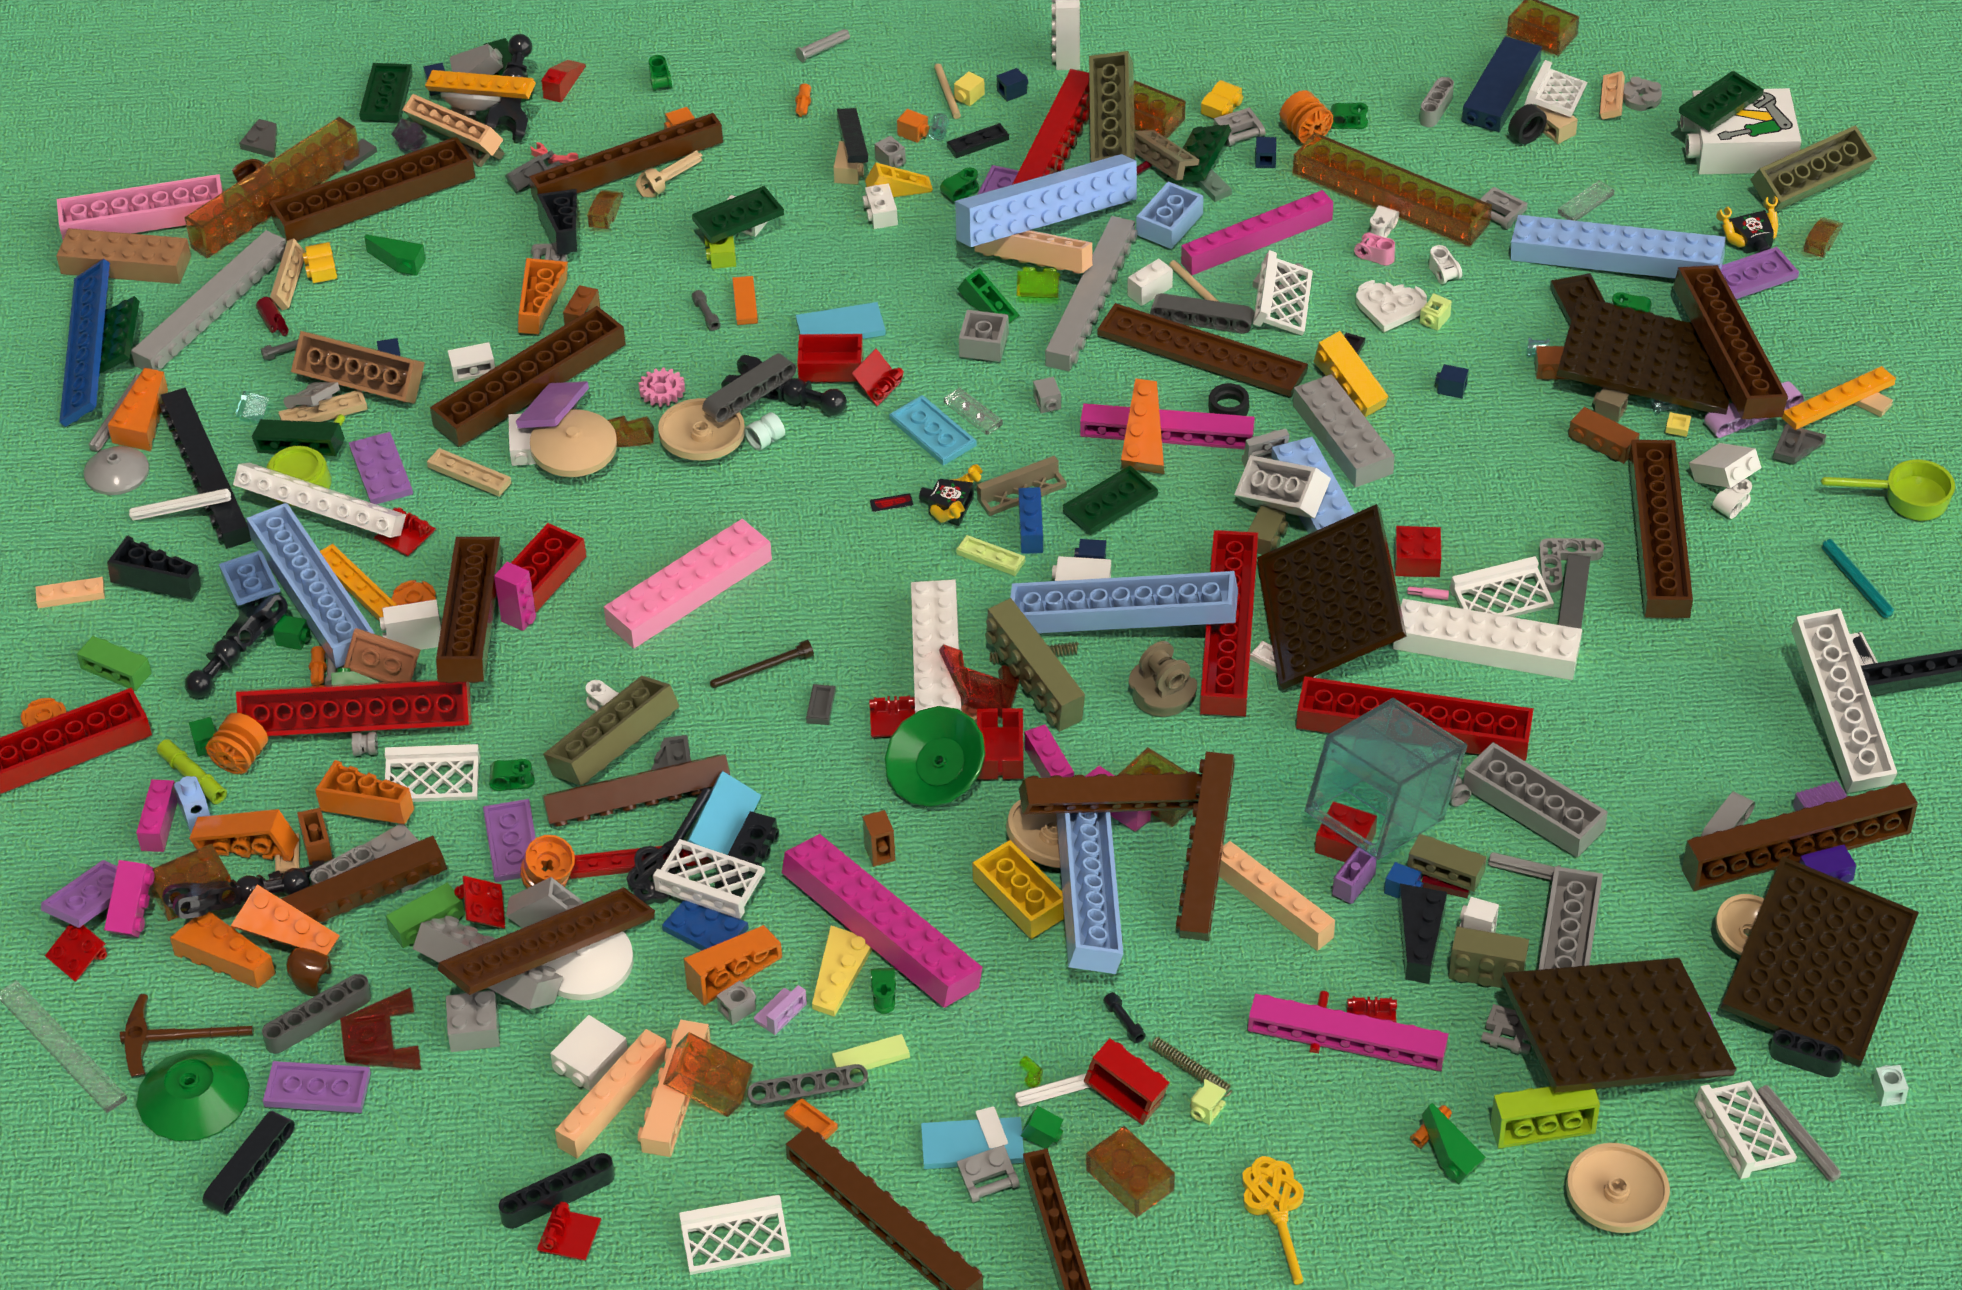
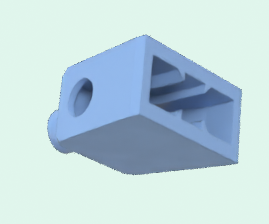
M186 776L180 781L175 782L174 789L178 805L191 833L197 817L210 816L197 777ZM197 805L199 812L192 813L191 808Z

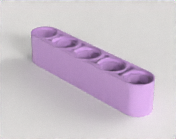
M1791 382L1781 383L1788 395L1785 410L1804 401V396ZM1730 403L1726 415L1709 412L1704 419V423L1718 438H1721L1769 418L1741 419L1734 403Z

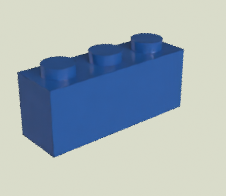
M1040 487L1018 488L1021 554L1043 553Z

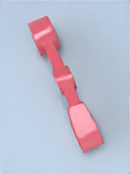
M536 142L537 149L530 147L531 154L534 157L542 156L548 152L540 142ZM569 153L566 156L554 154L547 161L550 164L557 161L569 163L579 158L577 153Z

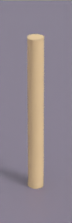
M936 64L934 69L953 118L959 119L961 114L942 65Z
M1175 260L1170 262L1169 266L1205 300L1218 301Z

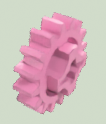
M655 368L654 373L646 372L647 377H641V382H639L640 397L644 398V402L650 401L652 406L655 403H658L659 407L663 403L670 406L671 401L677 403V397H683V392H685L684 378L680 377L679 372L674 374L673 369L666 371L665 368H662L661 371H658Z

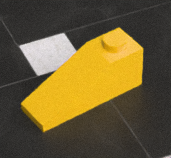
M876 162L865 179L867 187L889 183L893 197L930 193L933 190L929 176Z

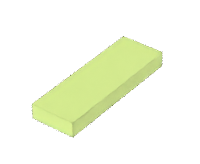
M966 535L956 549V553L959 556L1016 576L1025 563V556L968 535Z
M902 1034L832 1053L835 1067L860 1064L867 1070L910 1058V1052ZM852 1069L850 1075L861 1071L858 1069Z

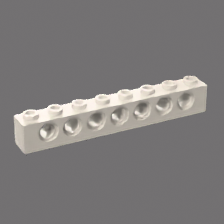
M252 463L238 464L233 483L235 486L390 538L401 536L406 514Z

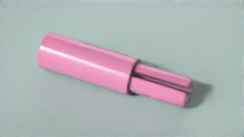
M1408 587L1407 594L1442 600H1448L1449 590L1426 587Z

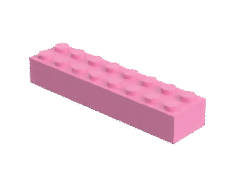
M220 174L57 199L58 220L62 239H64L68 228L132 234L227 219Z
M744 519L737 521L605 605L606 625L633 649L770 562L772 560L770 541Z

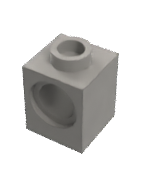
M889 136L875 143V159L880 164L895 168L900 167L906 163L905 147L892 136Z
M1054 377L1033 381V397L1040 413L1061 409V392Z
M741 981L716 995L718 1011L732 1025L756 1011V995L750 987H746Z

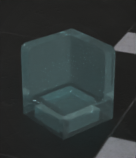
M243 391L236 415L259 422L264 417L269 398Z

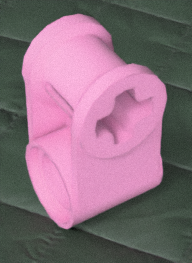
M1367 232L1362 236V241L1354 247L1356 256L1361 259L1385 266L1395 261V242L1390 238Z

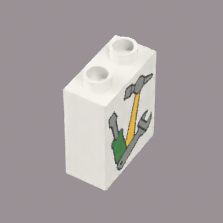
M1790 88L1764 89L1762 97L1710 132L1680 114L1681 131L1691 132V134H1686V157L1696 158L1699 174L1756 173L1759 168L1799 151L1801 147V137ZM1703 90L1693 91L1692 98Z

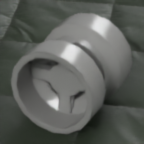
M369 732L367 735L352 733L353 756H361L363 753L377 755V733Z
M1450 774L1441 781L1439 789L1444 795L1448 796V800L1453 806L1463 805L1470 798L1471 791L1467 785L1462 784L1463 781L1458 774Z

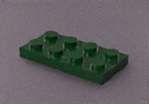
M372 64L359 113L360 120L400 121L412 74V64Z
M1731 71L1681 105L1679 113L1710 132L1762 97L1764 89L1737 72Z
M1229 124L1193 128L1182 149L1198 158L1199 164L1185 166L1183 180H1175L1167 175V181L1173 184L1205 181L1232 131Z
M762 186L693 213L692 220L712 244L783 216L784 209L769 190Z
M135 296L105 310L100 374L130 359L140 303Z
M1128 466L1063 504V512L1088 534L1092 535L1158 496V489L1132 466Z

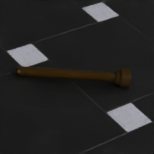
M808 639L799 642V645L795 646L793 650L712 679L710 686L717 688L797 657L808 659L814 656L812 646Z

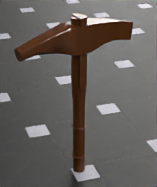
M140 994L129 1015L125 1031L120 1032V1041L125 1043L127 1066L131 1077L145 1074L143 1056L149 1042L176 1041L191 1038L240 1037L253 1035L254 1031L253 1025L148 1030L145 1022V1007L148 996Z

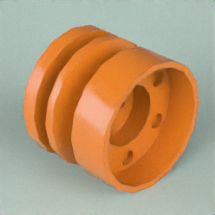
M1307 90L1298 91L1291 95L1282 105L1279 113L1282 124L1289 131H1292L1294 136L1304 144H1312L1321 140L1331 129L1333 123L1331 111Z
M231 713L227 715L218 731L208 741L206 746L207 754L216 765L225 771L233 774H244L249 770L251 764L254 763L256 756L266 746L268 736L264 728L253 718L241 713Z
M543 835L535 838L529 844L520 867V877L524 886L529 888L552 877L565 887L575 864V854L571 845L556 835Z

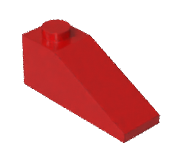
M566 60L549 68L541 80L543 98L562 103L585 69L586 64Z

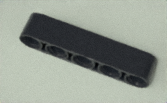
M274 1111L268 1112L208 1186L203 1195V1204L223 1214L230 1213L290 1138L294 1131L295 1122Z
M606 1153L593 1155L505 1196L500 1200L498 1206L502 1224L509 1229L520 1227L552 1212L553 1208L560 1202L569 1204L609 1185L615 1178L612 1157Z

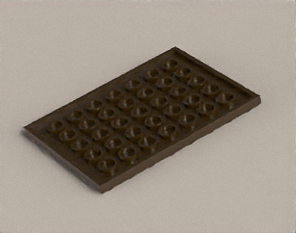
M1578 297L1557 376L1710 413L1727 414L1730 396L1691 322L1676 320L1672 317H1663L1651 312L1636 311L1629 307L1624 308L1590 298Z
M1377 504L1257 557L1278 680L1283 690L1303 682L1304 676L1315 677L1407 637L1381 509Z
M1782 856L1720 1008L1774 1031L1785 1029L1835 1045L1843 1051V1060L1861 1066L1919 912Z
M1680 958L1506 972L1501 977L1505 990L1554 1093L1733 1076L1736 1071V1067Z

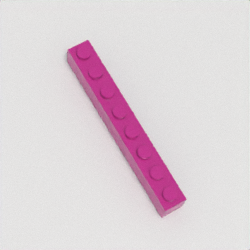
M1321 190L1181 245V264L1192 276L1332 221L1333 201Z
M1083 403L1080 437L1124 440L1130 407ZM1159 409L1162 443L1245 450L1246 440L1254 436L1255 417Z
M1256 993L1248 1021V1031L1308 1044L1316 1043L1322 1047L1442 1071L1449 1033L1439 1030L1424 1029L1415 1025L1395 1023L1391 1020H1381L1366 1015H1357L1342 1010H1333L1318 1005H1309L1294 1000H1285Z

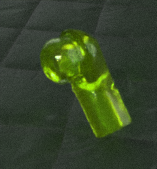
M1024 1056L1020 1060L1019 1065L1027 1071V1077L1024 1078L1025 1083L1030 1088L1038 1087L1042 1081L1043 1070L1030 1057Z

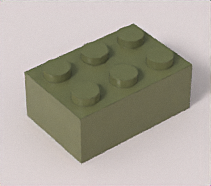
M1456 927L1449 979L1505 989L1501 981L1503 973L1525 971L1529 939Z

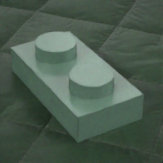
M1212 169L1205 181L1195 182L1214 202L1232 195V189Z

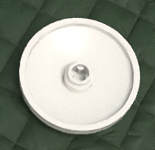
M622 931L545 963L542 966L552 967L556 970L555 973L563 976L558 996L571 1000L597 999L618 989L630 975L633 967L632 945L627 935Z

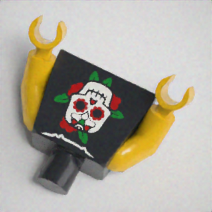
M1776 196L1773 197V204L1768 202V197L1764 200L1763 205L1768 210V213L1763 210L1728 219L1732 214L1731 209L1725 207V215L1720 209L1716 214V218L1719 221H1723L1722 227L1727 241L1739 247L1747 254L1771 249L1773 239L1776 238L1778 231L1777 212L1774 211L1778 198Z
M974 464L968 469V473L960 478L951 480L939 479L933 489L922 487L919 499L928 502V513L940 523L949 522L960 526L974 499L973 481H980V474H982L983 470L978 464Z

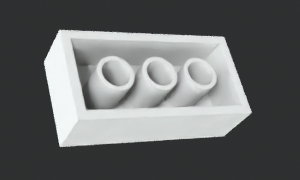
M1051 0L1052 3H1055L1052 4V34H1056L1052 35V62H1056V70H1080L1079 0Z
M1250 455L1234 495L1249 506L1260 508L1262 505L1289 514L1315 519L1331 478L1315 467Z

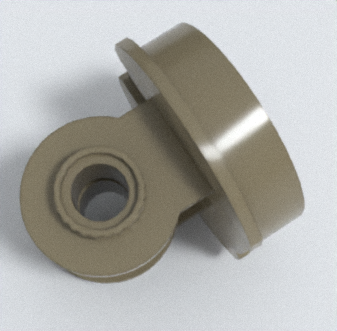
M1167 641L1157 642L1147 648L1142 654L1139 664L1133 668L1129 676V686L1133 689L1132 696L1136 705L1148 714L1162 717L1173 716L1184 711L1197 691V681L1189 675L1190 666L1184 660L1172 658L1174 649Z

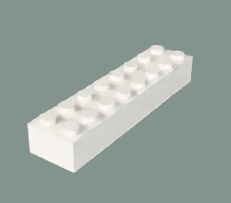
M956 579L911 582L915 713L919 710L936 706L956 708L962 711Z
M1409 599L1402 600L1401 611L1407 637L1394 642L1393 649L1568 680H1573L1582 629Z
M1841 608L1796 617L1791 631L1846 793L1891 785L1897 775V770Z

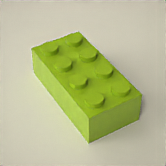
M1551 1085L1494 1095L1490 1125L1497 1147L1500 1149L1596 1134L1600 1102L1595 1089L1554 1093Z

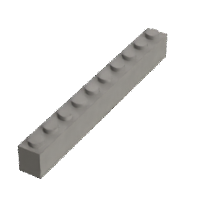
M1111 216L1092 255L1093 266L1083 273L1045 351L1047 367L1070 372L1073 364L1077 363L1079 351L1084 349L1086 337L1091 334L1092 324L1097 322L1099 310L1103 309L1105 305V297L1110 295L1112 283L1116 282L1118 278V270L1123 268L1125 256L1130 253L1131 243L1136 241L1138 231L1135 230V221Z
M267 230L264 231L131 350L134 365L142 370L149 368L159 371L163 368L165 364L191 343L195 337L282 260L286 247L285 239Z

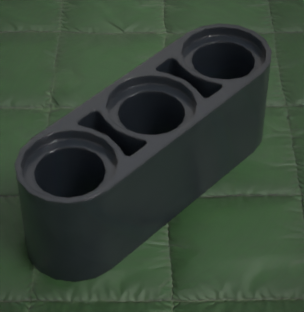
M1785 1029L1777 1030L1773 1034L1770 1055L1774 1060L1829 1078L1835 1077L1840 1073L1843 1051L1839 1047Z

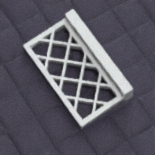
M1545 60L1529 90L1524 105L1536 104L1572 117L1588 82L1550 69L1552 62Z
M1269 250L1261 263L1253 324L1261 327L1264 322L1303 335L1305 332L1313 271L1277 259V253ZM1277 266L1283 268L1287 273L1282 275ZM1296 274L1306 276V280L1300 281ZM1291 277L1295 284L1290 286L1285 278ZM1280 281L1284 289L1279 290L1275 282ZM1299 288L1304 295L1299 297L1294 289ZM1288 292L1293 299L1288 301L1283 294ZM1277 296L1282 304L1277 305L1273 298ZM1297 303L1302 310L1297 312L1292 304ZM1286 307L1291 315L1286 316L1281 309ZM1276 312L1281 319L1278 320L1270 317V313ZM1295 318L1299 323V327L1293 325L1290 320Z
M1536 556L1452 576L1449 588L1452 596H1456L1461 609H1475L1479 612L1515 617L1554 606V602L1538 569L1539 562ZM1535 576L1536 586L1525 583V578ZM1511 582L1518 586L1513 592L1504 588L1503 585ZM1490 587L1497 591L1492 597L1483 593V589ZM1520 587L1532 591L1529 598L1518 594ZM1469 592L1476 596L1473 602L1464 599L1462 594ZM1500 592L1511 597L1508 603L1497 599ZM1536 593L1543 596L1546 602L1538 603L1532 600ZM1479 597L1490 602L1487 608L1475 604ZM1515 598L1526 604L1524 607L1517 608L1512 606L1511 603ZM1493 603L1505 608L1501 613L1493 612L1490 609Z
M478 744L385 747V779L389 781L392 779V782L407 787L401 781L408 774L413 776L416 780L408 786L413 802L478 800L480 764ZM473 764V770L467 775L459 770L463 765ZM441 765H448L451 769L443 776L436 770ZM418 766H425L428 770L420 777L413 771ZM391 767H402L405 771L396 778L391 773ZM456 772L462 779L453 785L447 779ZM433 773L439 780L430 786L424 780ZM468 782L472 786V792L462 793L459 788ZM420 783L427 789L423 794H415L412 791ZM442 783L451 788L446 793L441 794L435 790Z
M679 839L661 870L657 869L655 871L653 879L656 891L741 919L745 912L744 906L765 873V868ZM682 848L691 851L693 854L684 858L679 857ZM710 857L714 862L701 866L699 859ZM696 861L698 867L685 871L683 864ZM731 864L734 865L735 869L723 873L720 866ZM680 866L682 871L677 874L668 872L670 868ZM717 868L718 875L706 878L704 871ZM748 871L756 873L754 877L746 880L742 877V873ZM698 873H701L703 877L702 880L696 882L688 878ZM738 875L740 882L727 884L726 878ZM720 880L724 884V887L718 889L710 887L711 883ZM742 887L745 890L742 897L731 893V891Z
M1750 1081L1714 1089L1710 1085L1700 1086L1694 1103L1740 1179L1748 1178L1752 1171L1796 1161V1154ZM1746 1090L1751 1099H1745L1736 1095V1093ZM1716 1096L1730 1099L1729 1105L1720 1102ZM1734 1101L1746 1106V1111L1743 1112L1731 1107L1732 1102ZM1749 1108L1760 1112L1762 1119L1748 1114ZM1730 1113L1741 1118V1123L1738 1124L1731 1121L1727 1114ZM1746 1120L1758 1125L1757 1131L1743 1126L1744 1121ZM1761 1127L1771 1131L1774 1138L1759 1133ZM1741 1132L1753 1137L1752 1143L1743 1140L1739 1133ZM1756 1139L1771 1145L1769 1151L1754 1145ZM1773 1146L1783 1150L1786 1155L1779 1156L1772 1153ZM1751 1152L1757 1153L1766 1158L1765 1160L1756 1162Z
M780 1195L679 1213L690 1275L791 1257ZM778 1216L779 1224L774 1231L763 1225L767 1218ZM750 1222L755 1227L747 1235L738 1229L741 1223ZM724 1226L730 1230L723 1240L712 1234L717 1227ZM759 1228L770 1235L763 1245L753 1239ZM700 1231L705 1236L697 1245L689 1239L688 1232ZM734 1233L745 1239L738 1249L727 1243ZM708 1238L720 1244L713 1254L702 1248ZM776 1238L783 1243L784 1250L774 1252L767 1247ZM749 1242L759 1248L756 1255L747 1256L742 1252ZM723 1247L735 1253L730 1260L723 1261L717 1257ZM698 1252L709 1258L704 1265H693V1258Z

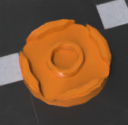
M410 580L395 588L392 600L397 605L436 600V592L433 586L425 581L420 583L416 582V580Z
M40 698L29 703L25 711L23 709L21 723L23 728H26L67 711L62 702L59 703L53 698Z

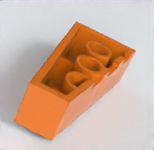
M526 258L518 316V333H540L567 281L568 262Z
M149 368L143 369L108 423L112 443L146 451L152 450V440L155 439L156 426L160 421L161 410L159 404H162L161 395L168 392L163 371Z
M1135 378L1121 456L1122 468L1132 466L1135 470L1165 474L1157 381Z
M337 760L333 762L315 789L321 811L405 824L414 810L410 788L387 779L381 781L376 778V775L371 773L365 775L353 766L344 767L342 762Z
M279 809L197 817L189 837L200 854L229 856L230 852L241 857L248 858L251 854L262 855L263 859H273V856L280 855L284 861H292L297 842H299V838Z
M256 885L231 924V928L295 948L303 947L316 950L327 956L340 938V935L259 885Z
M211 912L201 917L193 918L170 937L175 956L180 958L184 956L191 959L195 964H204L212 967V971L217 973L224 972L231 975L232 979L257 989L275 975L272 957Z
M763 925L685 957L684 966L688 990L703 1006L707 1005L717 998L716 995L738 981L744 982L781 959V942Z

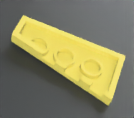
M831 925L812 1001L813 1010L835 1017L873 950L866 944L863 937Z

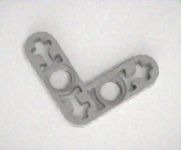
M1547 538L1542 540L1539 546L1540 574L1548 591L1554 593L1561 589L1563 578L1561 560H1568V554L1591 556L1590 561L1599 560L1603 556V542L1591 538ZM1574 547L1577 549V551L1570 552L1567 551L1566 548ZM1548 548L1551 549L1552 554L1548 555ZM1553 563L1556 567L1549 568L1545 564ZM1550 576H1553L1554 583L1549 580Z

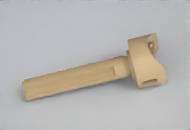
M694 151L659 172L653 168L642 172L636 181L639 193L643 197H655L663 193L665 182L702 161V154Z

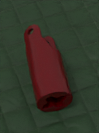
M262 297L256 303V309L267 328H269L271 333L279 330L282 336H286L289 331L288 326L272 298Z

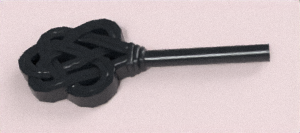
M704 787L672 840L664 843L659 849L653 846H644L636 852L634 857L635 867L628 873L626 878L628 888L633 891V894L647 905L654 902L665 903L672 897L671 895L656 891L654 881L651 882L650 880L653 879L657 869L661 870L667 858H664L671 854L679 839H684L711 794L708 788ZM683 864L685 871H687V865ZM680 866L670 868L668 872L676 874V868L680 872L682 871Z

